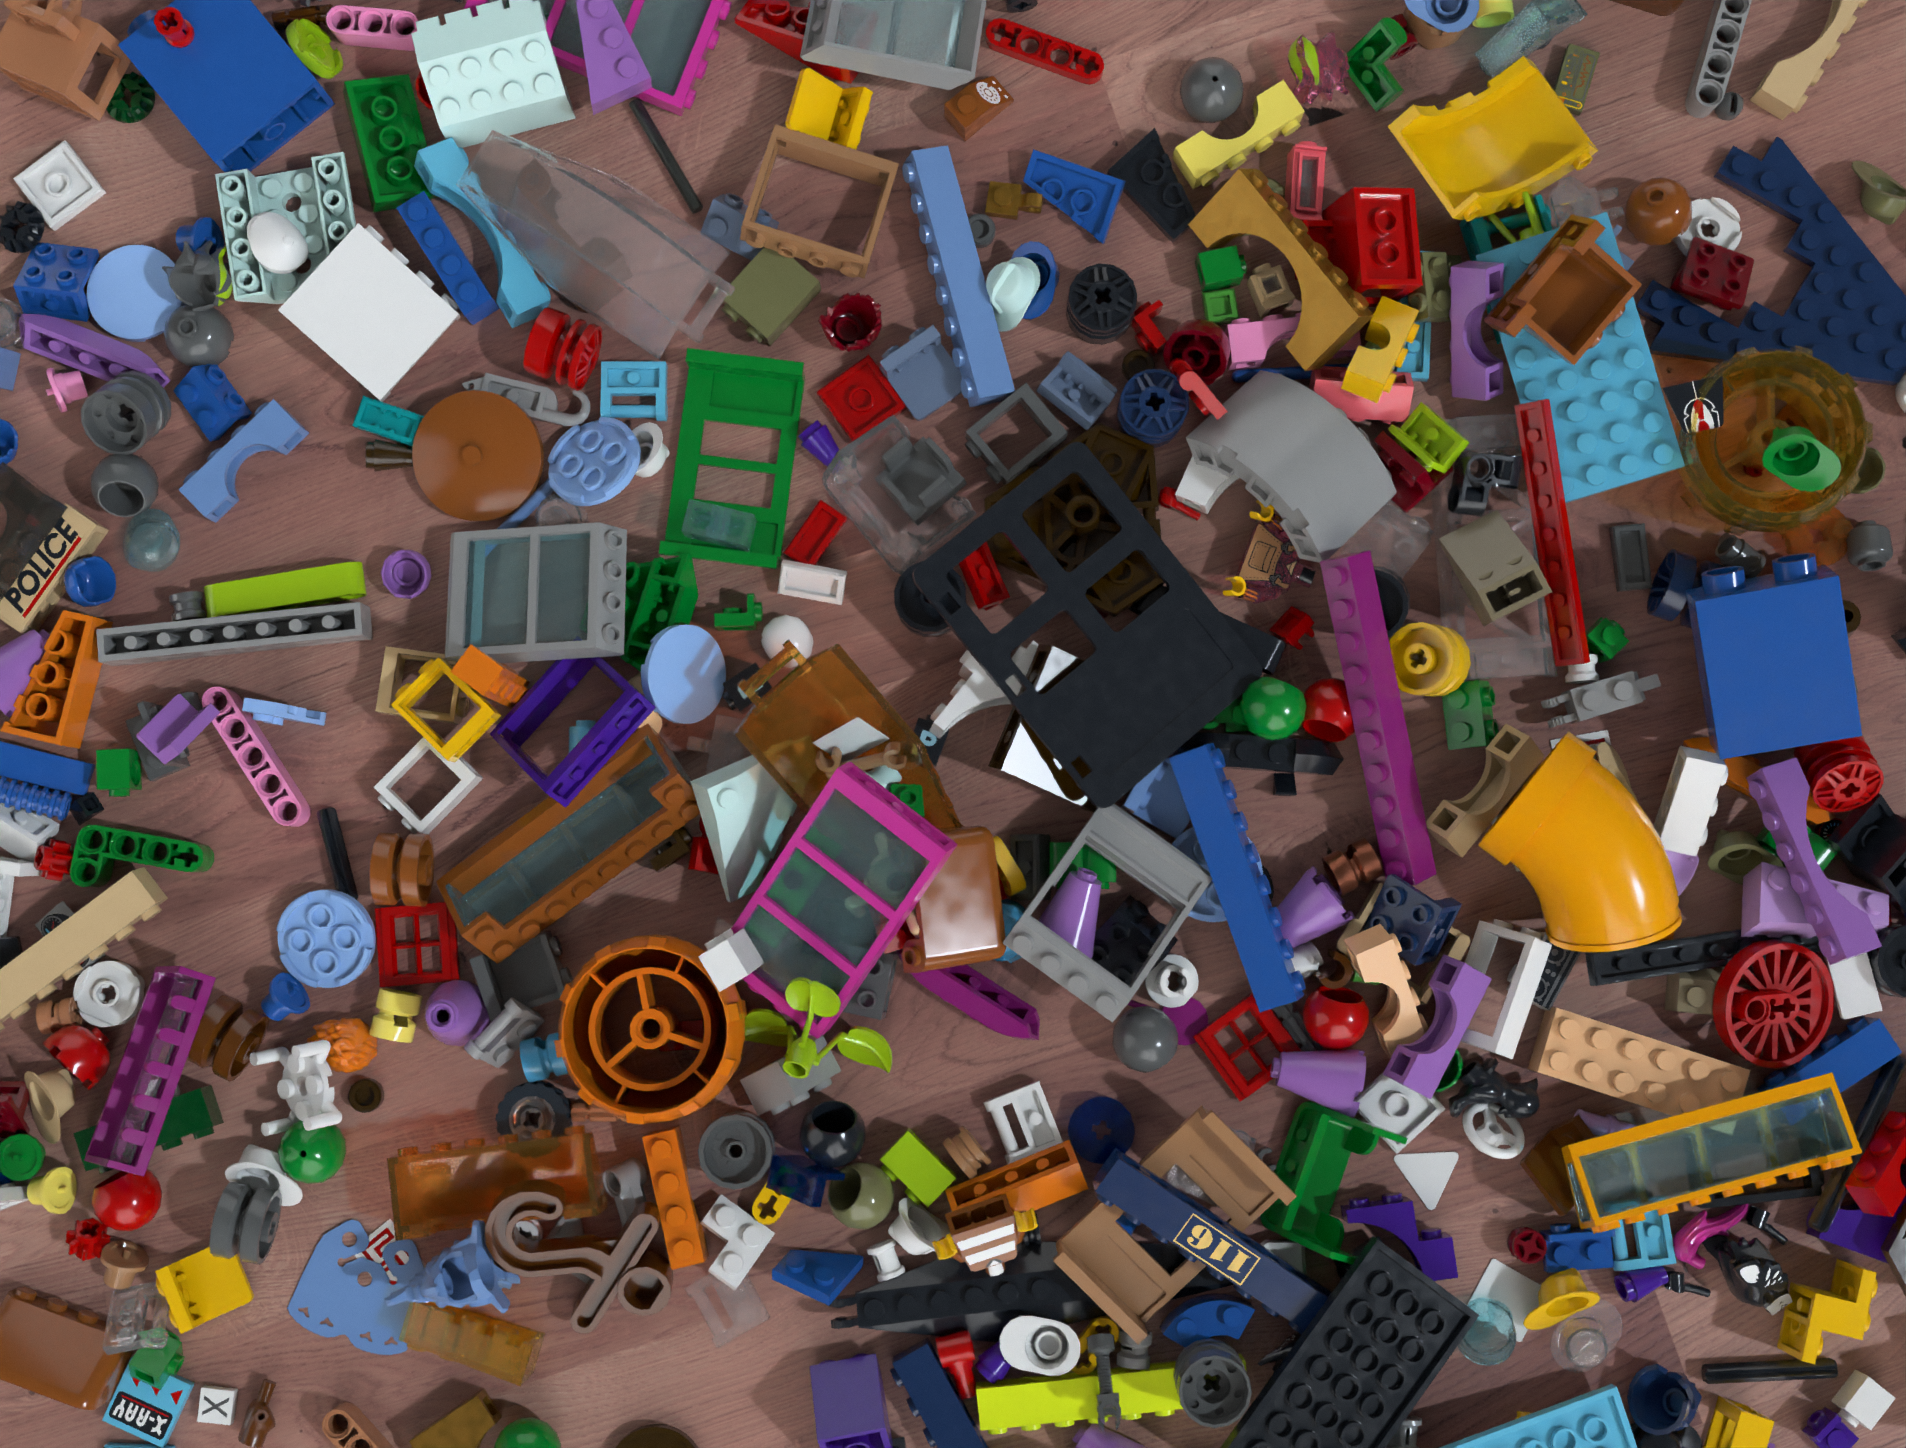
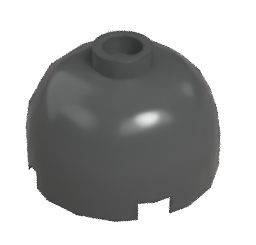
M186 304L172 312L165 323L164 339L167 348L179 362L189 367L207 364L219 365L228 357L231 341H234V333L231 323L219 310L212 307L209 310L193 312V306Z

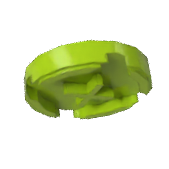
M302 18L300 21L295 19L287 26L285 33L289 45L301 62L312 72L322 78L332 79L342 71L343 59L338 49L333 51L329 45L332 42L330 37L318 25Z

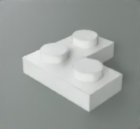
M722 1194L700 1223L727 1243L708 1272L735 1291L775 1234Z

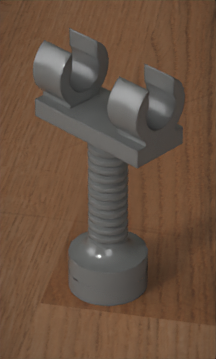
M1108 1333L1091 1335L1087 1337L1088 1352L1095 1354L1097 1357L1096 1364L1100 1394L1097 1395L1096 1403L1098 1426L1104 1432V1416L1112 1415L1116 1420L1115 1428L1117 1430L1120 1426L1121 1407L1119 1405V1393H1113L1111 1368L1109 1367V1353L1115 1350L1114 1335Z

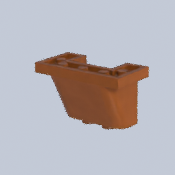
M1571 214L1483 321L1491 328L1512 337H1516L1523 328L1567 363L1575 365L1588 349L1593 348L1599 343L1603 336L1602 332L1610 322H1614L1624 313L1625 304L1642 284L1595 243L1596 239L1606 229L1595 219Z

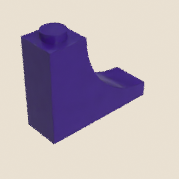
M1901 1164L1900 1178L1906 1188V1165ZM1906 1196L1893 1217L1863 1213L1857 1203L1840 1206L1826 1233L1818 1232L1808 1225V1221L1815 1209L1812 1208L1806 1220L1808 1227L1806 1234L1888 1263L1880 1248L1893 1223H1896V1217L1898 1213H1901L1904 1202L1906 1203Z

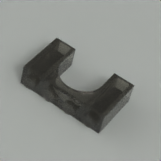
M4 462L0 465V502L6 509L7 521L3 535L0 538V601L68 508L27 475Z

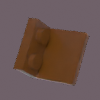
M1579 1115L1552 1126L1520 1161L1522 1168L1559 1216L1566 1215L1575 1205L1561 1148L1596 1138ZM1608 1153L1581 1161L1589 1188L1615 1177L1621 1170Z

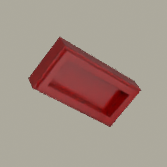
M820 499L783 553L795 562L816 565L848 520L847 517Z

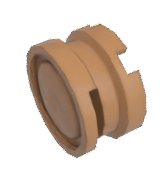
M962 1125L959 1128L961 1132L959 1135L956 1134L953 1138L947 1137L942 1141V1144L957 1165L971 1179L977 1174V1169L982 1166L980 1162H985L989 1165L992 1161L973 1135Z

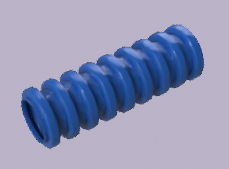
M2 776L0 778V804L4 803V807L10 808L15 806V810L19 811L24 808L27 813L36 811V815L39 816L45 813L47 818L52 819L54 816H57V819L63 821L64 818L66 819L72 802L71 793L66 792L63 795L60 794V790L55 789L54 792H51L48 787L39 789V785L36 784L31 787L28 782L18 784L16 779H12L10 782L7 777Z

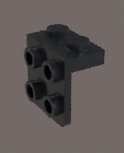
M1129 895L1112 916L1095 932L1092 960L1129 986L1148 958V952L1166 925L1155 919L1142 902L1135 900ZM1175 936L1172 938L1168 946L1165 948V950L1163 951V953L1161 954V956L1159 957L1151 971L1169 954L1173 946L1176 944L1178 939Z

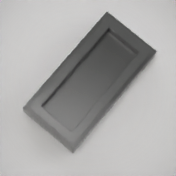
M1645 523L1610 527L1609 533L1617 592L1652 588Z

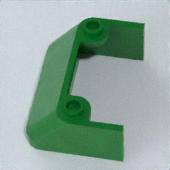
M1311 1101L1302 1103L1294 1114L1274 1171L1297 1197L1287 1206L1278 1198L1260 1215L1263 1226L1328 1258L1353 1264L1357 1257L1340 1249L1344 1239V1226L1339 1219L1329 1215L1350 1154L1353 1152L1358 1155H1368L1375 1149L1379 1136L1402 1144H1406L1408 1138Z

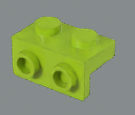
M1422 402L1419 403L1401 428L1393 424L1388 428L1396 437L1394 441L1407 453L1412 451L1416 454L1415 460L1428 472L1435 469L1445 474L1470 443L1428 405Z

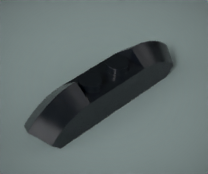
M1197 732L1177 749L1178 753L1181 754L1200 746L1214 743L1215 748H1219L1224 756L1226 765L1223 768L1312 775H1333L1344 760L1333 742L1283 738L1271 741L1259 736Z

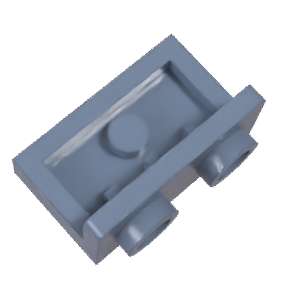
M731 193L722 194L714 198L700 234L752 261L763 247L755 248L747 244L746 241L740 240L742 223L748 206L743 204L744 200L741 197ZM760 208L756 223L777 229L779 222L772 219L771 213Z
M1067 351L1053 371L1041 382L1037 392L1084 429L1088 430L1108 408L1118 390L1107 379L1101 377L1088 367L1081 359Z

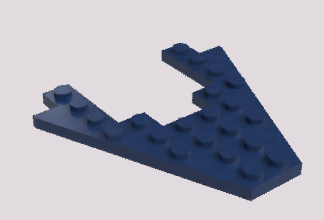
M1776 137L1762 160L1733 145L1714 177L1799 224L1783 251L1809 265L1811 268L1782 316L1754 301L1738 327L1652 280L1636 305L1640 315L1661 326L1649 346L1650 353L1738 366L1761 367L1762 369L1777 371L1784 369L1786 370L1785 372L1892 386L1899 383L1906 371V295L1781 138Z

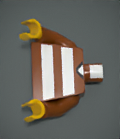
M1006 1194L946 1213L945 1217L950 1233L939 1239V1241H932V1245L939 1260L951 1257L960 1263L966 1262L971 1271L976 1272L985 1269L986 1273L990 1276L1000 1275L1005 1270L1004 1262L1012 1260L1017 1256V1245L1022 1242L1025 1232L1038 1227L1034 1208H1030L1028 1211H1014L1013 1215Z

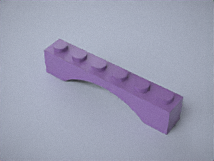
M1797 758L1761 768L1748 776L1746 779L1749 783L1750 794L1758 803L1763 815V823L1771 832L1776 844L1777 854L1784 862L1791 877V886L1800 897L1805 909V917L1813 926L1819 940L1820 951L1827 958L1829 964L1833 965L1881 947L1882 945L1868 914L1851 904L1835 889L1815 859L1806 825V808L1810 786Z

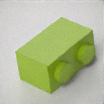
M910 1128L880 1158L884 1163L881 1167L883 1172L894 1182L899 1178L908 1187L904 1192L918 1206L923 1202L929 1207L956 1179V1174Z

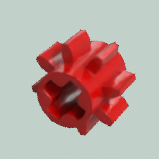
M50 839L48 846H39L35 854L34 867L36 870H41V877H45L48 880L62 881L63 874L70 875L74 853L73 850H70L71 844L66 843V841Z
M93 1217L91 1219L75 1221V1230H68L66 1234V1243L69 1244L68 1254H75L82 1261L95 1257L100 1258L102 1248L110 1243L111 1236L107 1234L108 1227Z

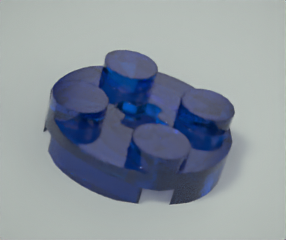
M1100 1095L1084 1100L1074 1108L1068 1121V1135L1073 1148L1082 1158L1093 1163L1104 1164L1115 1148L1124 1154L1130 1149L1134 1140L1135 1126L1130 1112L1121 1102L1112 1097ZM1104 1120L1106 1121V1127L1111 1129L1109 1135L1106 1134L1102 1139L1096 1138L1097 1133L1092 1131V1126L1099 1125L1100 1121Z

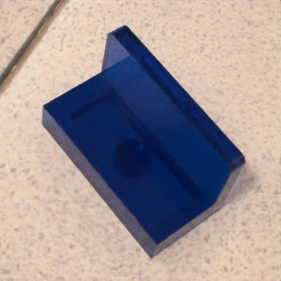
M773 1155L766 1188L809 1207H821L826 1180H844L846 1173L834 1168L820 1166L803 1155Z

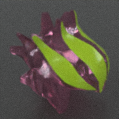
M1334 32L1328 33L1317 43L1305 38L1301 34L1292 43L1288 53V64L1295 79V88L1292 92L1296 97L1306 90V94L1300 102L1304 105L1305 103L1312 104L1322 91L1329 101H1332L1334 89L1347 95L1349 90L1344 85V78H1350L1347 72L1350 67L1348 56L1344 50L1336 47Z

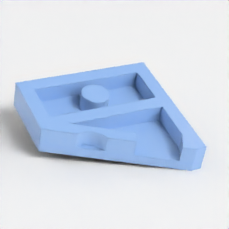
M245 697L242 711L253 714L252 720L283 726L284 720L324 726L327 714L287 704Z

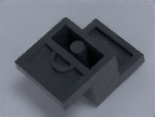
M1878 793L1870 802L1854 809L1835 828L1828 841L1854 876L1884 891L1885 894H1889V900L1894 907L1906 914V819L1895 814L1883 796Z

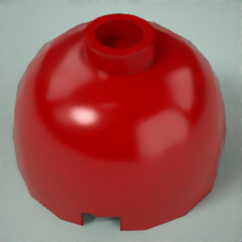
M82 1025L65 1026L53 1033L42 1043L44 1047L49 1049V1053L74 1078L77 1076L83 1082L82 1085L88 1090L102 1079L111 1063V1054L105 1046L110 1040L97 1027L90 1031Z

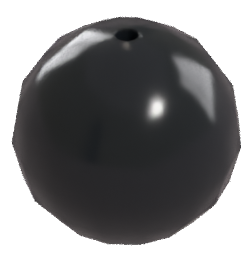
M840 1101L820 1103L807 1112L800 1127V1142L805 1154L816 1164L826 1168L845 1166L858 1157L865 1143L866 1130L863 1119L851 1106Z

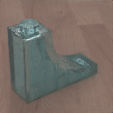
M1533 0L1475 53V56L1479 59V66L1486 75L1494 78L1523 55L1528 57L1547 41L1565 29L1579 23L1588 14L1577 0Z

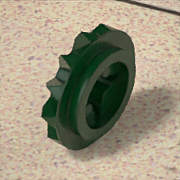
M133 71L131 74H124L106 110L119 122H139L146 118L154 107V89L145 77ZM125 88L132 94H135L131 96V107L124 100H120V98L125 96Z

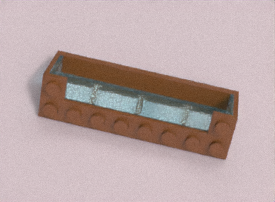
M649 724L644 725L625 741L566 808L549 796L436 881L461 936L498 964L509 957L553 922L563 917L568 911L591 896L592 893L642 858L663 840L670 837L675 830L680 829L700 814L690 782L692 779L664 739Z

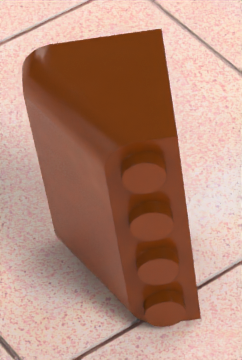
M17 1287L8 1291L0 1304V1380L83 1410H95L111 1401L131 1358L139 1334L130 1331V1326L118 1321H111L109 1323L98 1319L99 1315L93 1311H76L68 1308V1303L56 1298H49L47 1300L36 1296L37 1291L28 1287Z

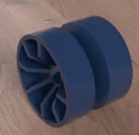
M1675 549L1670 550L1662 560L1654 577L1647 601V613L1670 622L1680 614V624L1691 628L1686 590L1703 587L1701 577L1703 572L1727 566L1705 560L1697 568L1696 556Z

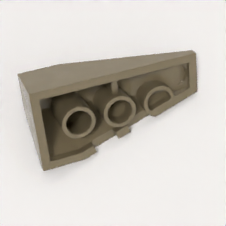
M1725 966L1667 975L1664 1010L1713 1015L1714 991ZM1748 968L1750 972L1755 976L1754 970ZM1741 977L1737 986L1752 989ZM1796 1016L1795 1020L1799 1024V1016Z

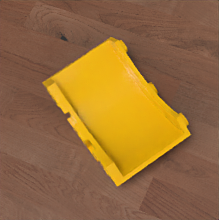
M1524 55L1503 72L1487 82L1488 89L1478 95L1473 96L1471 92L1448 101L1445 108L1438 110L1435 105L1417 106L1413 104L1387 126L1454 219L1471 221L1511 206L1514 209L1519 208L1525 204L1522 197L1524 191H1527L1529 196L1530 194L1534 195L1573 169L1577 171L1583 169L1593 160L1592 155L1598 151L1534 62Z

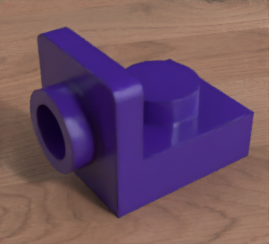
M1826 1407L1815 1411L1808 1418L1807 1425L1802 1430L1818 1448H1851L1859 1440L1841 1421L1842 1418Z

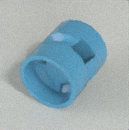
M558 1032L548 1034L546 1040H543L541 1037H535L520 1041L521 1063L529 1083L548 1079L552 1072L556 1076L569 1074L562 1057L557 1058L554 1040L558 1039Z

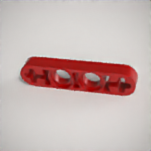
M1004 18L994 19L986 27V43L989 48L996 52L1083 84H1095L1103 75V58L1092 50ZM1000 29L1005 30L1006 37H1002L1000 41L995 40L994 33H998ZM1014 34H1019L1016 38L1015 47H1011ZM1030 38L1037 41L1039 45L1037 51L1034 53L1024 52L1021 48V43L1025 39ZM1058 49L1064 50L1068 54L1069 59L1064 64H1056L1050 57L1052 52ZM1074 55L1079 56L1078 62L1075 65V70L1071 69L1073 65ZM1089 62L1095 63V70H1092L1090 74H1086L1084 66H1087Z

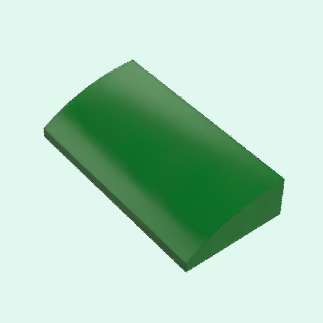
M409 74L345 81L343 95L373 213L397 209L398 206L423 191L430 200L437 198V196L429 192L414 167L417 151L427 147Z

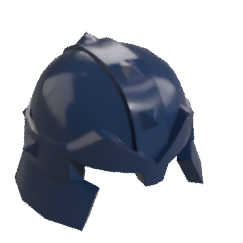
M1659 1364L1648 1365L1639 1370L1630 1382L1627 1395L1629 1411L1635 1423L1642 1430L1653 1435H1668L1672 1431L1688 1427L1696 1417L1702 1398L1695 1387V1383L1690 1382L1684 1373L1668 1372L1666 1368Z

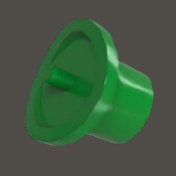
M21 1133L9 1136L0 1144L1 1173L15 1181L32 1178L39 1172L45 1160L46 1151L44 1146L37 1138L30 1134Z

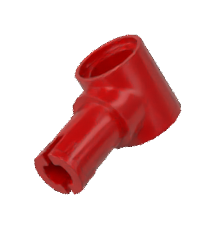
M969 1330L935 1338L942 1368H947L948 1372L953 1375L959 1398L968 1399L975 1396L976 1383L972 1367L973 1360H976Z

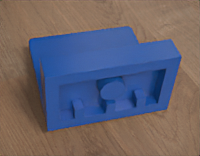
M39 242L31 250L13 284L23 314H39L87 322L91 312L88 307L84 287L100 256L98 250Z

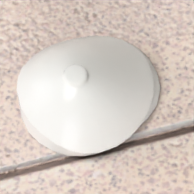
M263 212L255 215L249 221L247 237L251 250L258 262L268 271L288 274L297 270L306 261L309 251L305 238L287 218L277 213Z

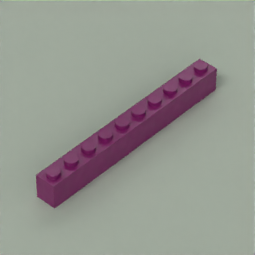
M1367 550L1343 554L1320 561L1385 878L1390 874H1395L1410 885H1417L1437 873L1371 552Z

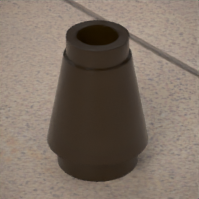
M375 439V442H367L365 454L366 468H374L376 472L413 467L412 447Z

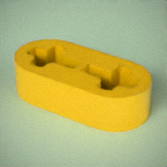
M995 835L993 839L997 868L1005 893L1008 896H1012L1024 890L1026 882L1001 838Z
M783 1164L777 1167L764 1185L752 1206V1214L759 1223L764 1225L775 1223L784 1212L801 1183V1175L796 1167L790 1164ZM788 1171L793 1175L791 1181L795 1184L793 1187L787 1185L782 1193H779L776 1189L781 1180L777 1175L779 1173L785 1175ZM773 1195L778 1198L773 1205L776 1214L769 1213L764 1217L760 1214L762 1207L759 1206V1203L766 1204Z
M1100 1316L1091 1320L1078 1336L1080 1353H1084L1088 1348L1087 1337L1098 1334L1096 1330L1098 1325L1101 1327H1105L1107 1324L1110 1325L1109 1332L1114 1335L1115 1344L1119 1337L1116 1322L1109 1316ZM1088 1353L1090 1363L1086 1365L1082 1362L1079 1366L1075 1365L1071 1370L1079 1375L1089 1374L1097 1367V1357L1095 1354Z

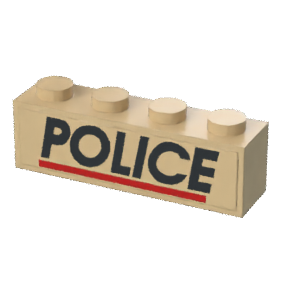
M66 503L62 508L57 509L50 518L51 524L43 534L33 541L28 556L24 561L15 566L12 571V578L5 588L0 589V619L20 633L24 634L32 629L35 631L39 630L66 592L64 574L65 570L68 569V565L81 558L91 557L109 532L107 528Z

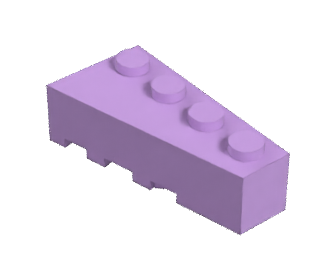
M1761 862L1743 877L1741 937L1767 935V937L1780 938L1783 935H1799V938H1812L1817 936L1813 926L1805 917V909L1798 893L1791 886V877L1787 868ZM1828 879L1835 889L1851 904L1868 914L1876 933L1889 925V894Z

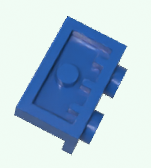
M1569 1223L1550 1224V1230H1540V1234L1544 1237L1547 1245L1546 1254L1543 1257L1545 1272H1561L1570 1268L1589 1270L1614 1267L1611 1237L1615 1236V1229L1593 1234L1591 1228L1581 1230L1580 1227L1571 1228Z

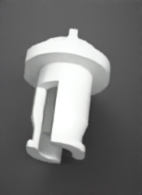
M1168 954L1145 978L1146 990L1151 999L1162 1006L1170 1008L1185 1005L1197 991L1199 983L1198 974L1193 964L1188 959L1175 954ZM1172 971L1179 975L1177 978L1179 986L1175 990L1168 988L1170 983L1168 977Z

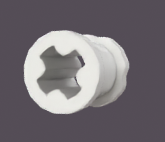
M895 1239L879 1242L866 1249L868 1255L873 1256L879 1273L877 1275L878 1282L895 1278L906 1271L904 1265H900L894 1248L896 1245Z

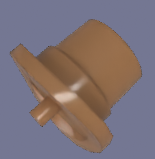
M125 1240L113 1241L107 1244L102 1249L100 1257L102 1264L106 1266L103 1281L106 1285L115 1289L129 1288L136 1273L144 1271L149 1264V1257L144 1249L133 1242Z

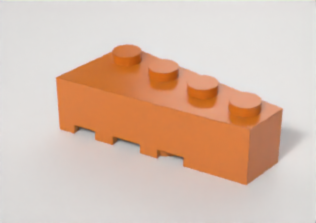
M63 610L44 646L45 653L38 665L34 664L29 674L32 677L24 693L18 695L13 705L16 708L10 720L4 722L0 731L80 749L102 663L98 662L96 629L112 628L113 622Z

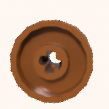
M379 833L377 835L370 860V890L375 905H396L400 898L405 906L427 905L432 892L435 866L434 848L430 835L409 834L405 841L399 833Z

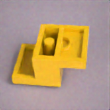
M1837 1259L1830 1291L1791 1282L1789 1295L1793 1302L1785 1306L1777 1348L1800 1361L1815 1364L1816 1357L1821 1354L1823 1349L1822 1330L1863 1340L1864 1332L1869 1329L1871 1322L1869 1313L1871 1298H1874L1877 1293V1272Z

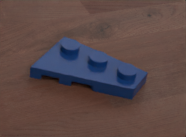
M1033 149L1023 181L1067 214L1074 222L1086 229L1102 244H1105L1126 181Z

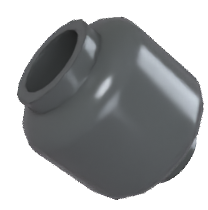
M1872 520L1857 523L1855 525L1856 528L1850 530L1845 537L1848 561L1861 571L1868 572L1882 569L1893 556L1889 529L1883 525L1876 524Z

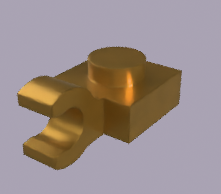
M990 181L985 215L1017 220L1019 211L1041 214L1042 194H1021L1022 185Z

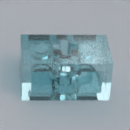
M689 499L681 531L687 538L749 552L757 520L752 513Z

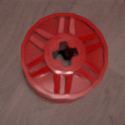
M551 307L544 308L537 317L528 337L523 359L525 371L544 379L550 378L555 372L558 384L565 385L568 383L571 389L581 390L590 378L598 361L602 343L601 326L593 323L587 326L586 321L583 319L576 320L571 326L569 314Z
M1863 735L1799 746L1794 750V758L1796 757L1810 786L1814 802L1819 808L1826 811L1845 812L1857 809L1870 802L1879 793L1884 783L1883 772L1877 764L1875 757L1871 754Z

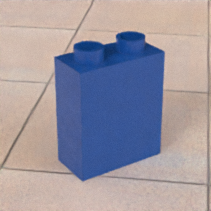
M174 0L166 7H174L179 10L183 19L189 21L194 28L193 41L183 48L173 47L157 31L154 24L157 10H149L137 16L128 27L127 33L129 37L118 44L210 158L224 172L248 169L251 172L335 105L320 83L251 0Z
M1799 553L1772 560L1774 574L1748 579L1745 578L1744 567L1728 566L1708 570L1701 574L1703 587L1686 590L1709 740L1719 759L1862 736L1839 575L1827 565L1817 566L1816 556L1813 553Z

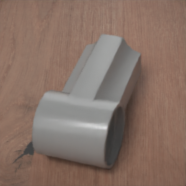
M634 1157L602 1173V1184L606 1192L615 1199L622 1227L639 1203L647 1201L642 1186L646 1183L647 1173L641 1161Z

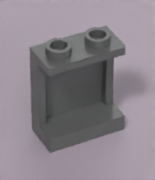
M551 931L540 933L498 964L486 955L469 959L491 1022L505 1009L504 1004L511 997L530 1008H534L559 999L565 985L573 980L569 968H563L559 955L563 954L562 946L557 936L552 937Z

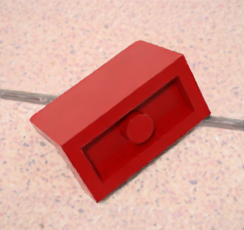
M987 542L959 563L978 610L983 608L985 611L993 609L1010 598Z

